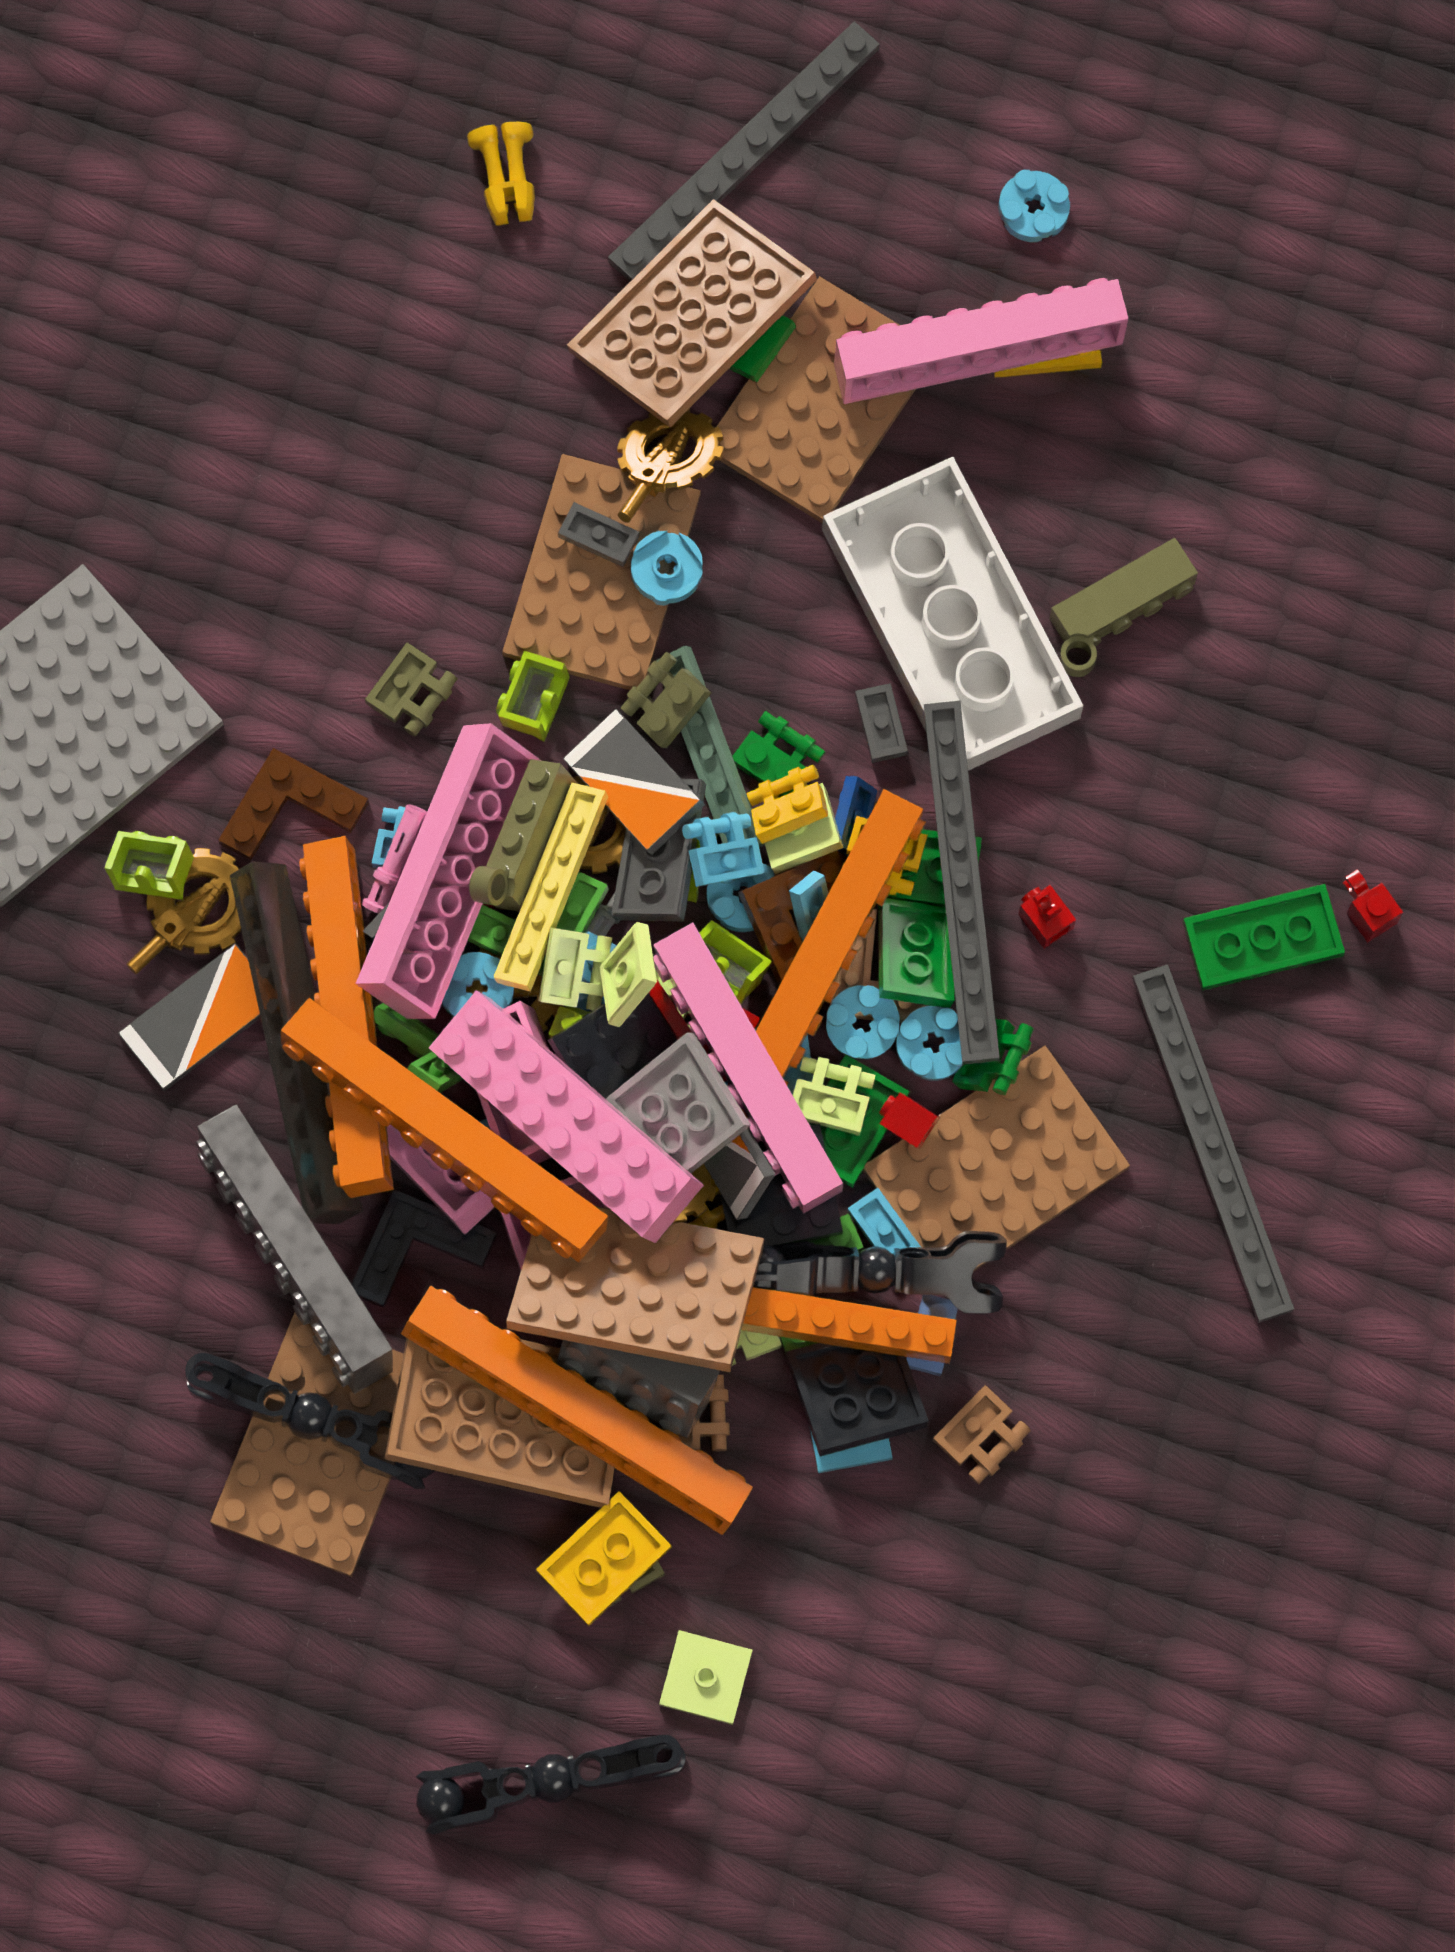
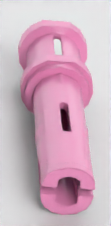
M406 805L383 866L378 867L374 871L375 881L368 898H364L362 901V906L379 914L390 902L427 811L414 805Z

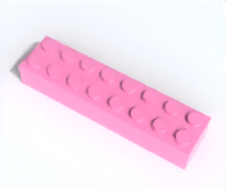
M1099 278L1090 281L1087 286L1083 287L1062 286L1054 289L1050 294L1038 296L1036 293H1029L1020 296L1017 301L1008 303L992 301L984 304L980 309L968 311L966 308H959L948 312L947 316L937 318L921 316L905 325L897 326L896 323H889L878 327L876 331L872 332L851 331L845 333L841 338L836 339L834 367L843 403L848 404L1122 345L1128 323V315L1118 279L1108 281L1106 278Z
M492 723L463 726L356 981L359 987L406 1019L436 1018L483 904L474 902L470 896L469 883L472 873L478 866L487 865L530 759L540 760Z
M694 923L655 943V956H653L656 972L663 983L670 980L674 988L670 989L671 997L681 1015L688 1012L692 1018L688 1022L691 1032L696 1035L702 1046L705 1044L708 1046L711 1053L707 1055L720 1076H725L729 1083L728 1089L740 1108L744 1109L748 1116L747 1119L751 1124L749 1130L757 1143L762 1141L767 1149L763 1153L774 1170L775 1176L778 1174L782 1175L786 1182L782 1185V1191L791 1207L794 1209L799 1206L804 1214L843 1192V1182Z
M475 991L429 1047L430 1050L641 1237L656 1243L704 1186L496 1002L479 991Z

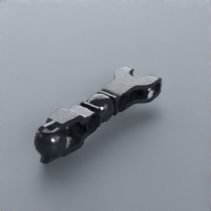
M964 1231L954 1237L944 1247L894 1248L893 1253L878 1246L865 1248L858 1253L857 1247L815 1245L813 1242L808 1241L773 1246L764 1244L753 1287L768 1290L774 1289L776 1291L812 1296L816 1293L857 1292L858 1286L866 1292L878 1294L886 1292L893 1287L895 1293L946 1296L956 1308L964 1313L998 1312L1003 1307L1001 1291L995 1285L976 1282L972 1278V1274L979 1264L1000 1260L1004 1257L1007 1249V1240L1001 1234L995 1232Z
M197 1353L186 1364L187 1389L197 1399L221 1408L239 1411L268 1422H281L283 1427L286 1428L288 1426L292 1433L301 1439L313 1440L322 1437L321 1441L323 1442L330 1439L333 1445L359 1457L360 1465L364 1470L392 1480H399L417 1490L425 1489L426 1487L422 1479L435 1472V1470L393 1461L394 1465L369 1455L371 1447L377 1443V1431L383 1426L390 1428L393 1414L391 1412L382 1410L378 1411L375 1416L347 1409L338 1411L337 1405L332 1407L327 1398L318 1393L307 1392L298 1395L297 1390H293L290 1393L280 1383L251 1373L237 1364L208 1353ZM204 1373L213 1376L208 1382L198 1379L199 1375ZM273 1394L280 1395L285 1400L284 1407L275 1412L266 1409L263 1404L266 1397ZM341 1421H350L355 1425L356 1432L351 1437L342 1438L335 1432V1426Z
M657 1735L580 1754L576 1759L573 1755L567 1758L560 1754H547L540 1757L533 1765L525 1764L526 1769L519 1767L489 1769L484 1763L476 1761L448 1767L443 1770L422 1771L416 1776L423 1783L416 1795V1806L419 1814L430 1823L425 1832L435 1835L449 1829L491 1823L497 1818L498 1811L523 1804L530 1798L533 1801L541 1799L548 1803H558L567 1799L574 1791L576 1793L581 1792V1787L596 1790L673 1777L684 1769L686 1754L674 1737L670 1735ZM666 1749L673 1751L672 1757L668 1762H657V1754L660 1751ZM588 1761L599 1762L601 1766L599 1777L593 1781L584 1780L581 1776L582 1766ZM481 1775L484 1782L481 1792L487 1799L486 1808L460 1815L464 1807V1794L461 1786L455 1779ZM513 1776H521L526 1782L524 1791L517 1796H511L506 1791V1783Z

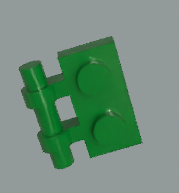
M765 711L758 723L769 730L766 736L763 738L751 730L732 757L736 767L762 783L766 780L773 782L788 775V771L794 768H806L801 763L807 756L816 763H819L826 751L815 744L816 740L809 735L802 736L789 727V722L781 716L776 718ZM780 738L796 748L791 756L775 746ZM794 789L787 791L783 794H780L779 796L782 797L789 793L794 792Z
M995 1019L1000 1061L962 1065L957 1073H955L952 1083L960 1089L988 1092L992 1080L996 1079L992 1090L997 1094L1006 1095L1010 1084H1015L1019 1075L1017 1068L1022 1056L1028 1054L1032 1045L1030 1038L1034 1028L1028 1024L1021 1023L1016 1034H1013L1015 1027L1008 1020ZM1005 1050H1009L1004 1063L1001 1064L1000 1062Z

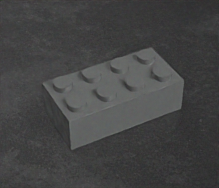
M566 1340L562 1342L556 1362L557 1365L565 1370L569 1369L579 1373L585 1379V1382L594 1386L597 1390H605L611 1393L617 1400L626 1404L630 1410H637L660 1423L663 1429L680 1434L685 1438H688L708 1405L720 1370Z

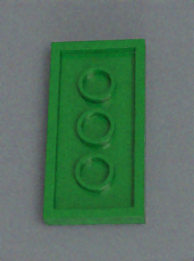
M1326 884L1186 917L1182 921L1202 991L1342 957L1345 954Z

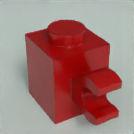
M1358 869L1345 877L1346 880L1343 882V885L1354 898L1347 911V915L1367 943L1398 923L1403 911L1383 883L1370 890Z
M1051 885L1043 890L1036 887L1021 899L1023 904L1020 905L1018 915L1044 949L1074 929L1076 918Z
M901 1092L896 1098L890 1095L879 1112L883 1116L879 1124L918 1149L922 1147L940 1119L939 1116Z

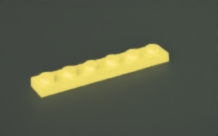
M571 783L494 974V979L498 984L531 992L546 955L550 927L556 928L607 802L608 795L605 790Z

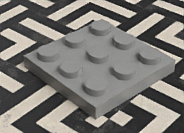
M694 1033L683 1035L606 1098L608 1102L689 1173L694 1172L751 1126Z

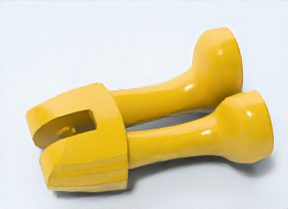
M506 122L501 125L508 160L509 182H505L502 171L497 127L495 125H486L472 130L467 135L468 146L473 150L481 151L485 160L489 187L484 191V198L496 226L509 224L507 216L508 204L505 203L516 201L514 207L516 212H518L519 222L532 220L535 201L534 186L526 180L523 164V145L529 142L534 134L531 124L526 122Z

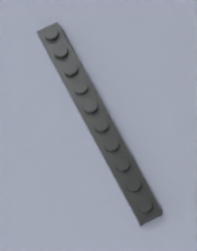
M854 21L608 256V262L631 282L713 199L720 203L859 70L879 50L880 44Z
M959 700L924 704L962 1065L1000 1061L961 702Z
M1165 965L1134 975L1132 978L1133 984L1256 1321L1260 1323L1291 1313L1294 1310L1292 1301L1169 966Z

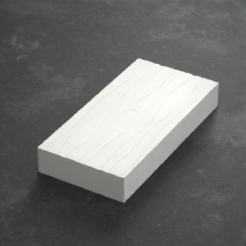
M954 457L948 458L823 516L822 531L925 731L924 704L960 700L968 771L1081 718L1083 704Z

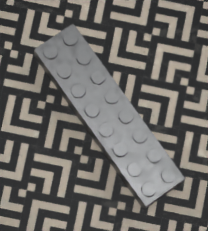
M237 1104L197 1126L199 1140L195 1143L200 1152L197 1156L201 1165L208 1174L212 1171L215 1173L219 1182L216 1186L220 1195L227 1204L232 1201L238 1212L235 1216L240 1227L246 1234L252 1232L257 1242L254 1246L264 1264L271 1262L277 1273L274 1275V1279L284 1295L289 1292L296 1303L293 1309L303 1325L308 1323L311 1325L315 1333L312 1337L313 1341L323 1356L330 1355L335 1365L332 1367L333 1373L341 1386L349 1385L352 1392L356 1394L392 1373L393 1354L391 1346Z

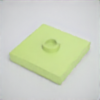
M823 783L819 785L824 792L829 816L765 843L771 868L775 874L843 848L829 796Z
M636 922L600 965L607 1021L610 1025L620 1027L657 983L647 924Z
M679 1630L659 1705L733 1725L752 1649Z

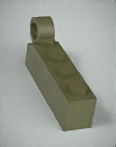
M1176 538L1171 539L1051 608L1049 619L1064 641L1059 660L1068 675L1082 677L1092 671L1097 657L1096 646L1101 643L1103 636L1111 632L1117 635L1125 631L1132 625L1133 619L1142 614L1145 617H1149L1163 607V602L1172 597H1175L1176 600L1181 599L1194 589L1193 585H1195L1198 572ZM1072 648H1082L1089 654L1090 660L1086 664L1075 665L1068 660L1066 653Z
M530 759L487 865L478 866L472 873L469 892L474 902L494 905L499 909L520 912L571 783L578 784L562 764Z

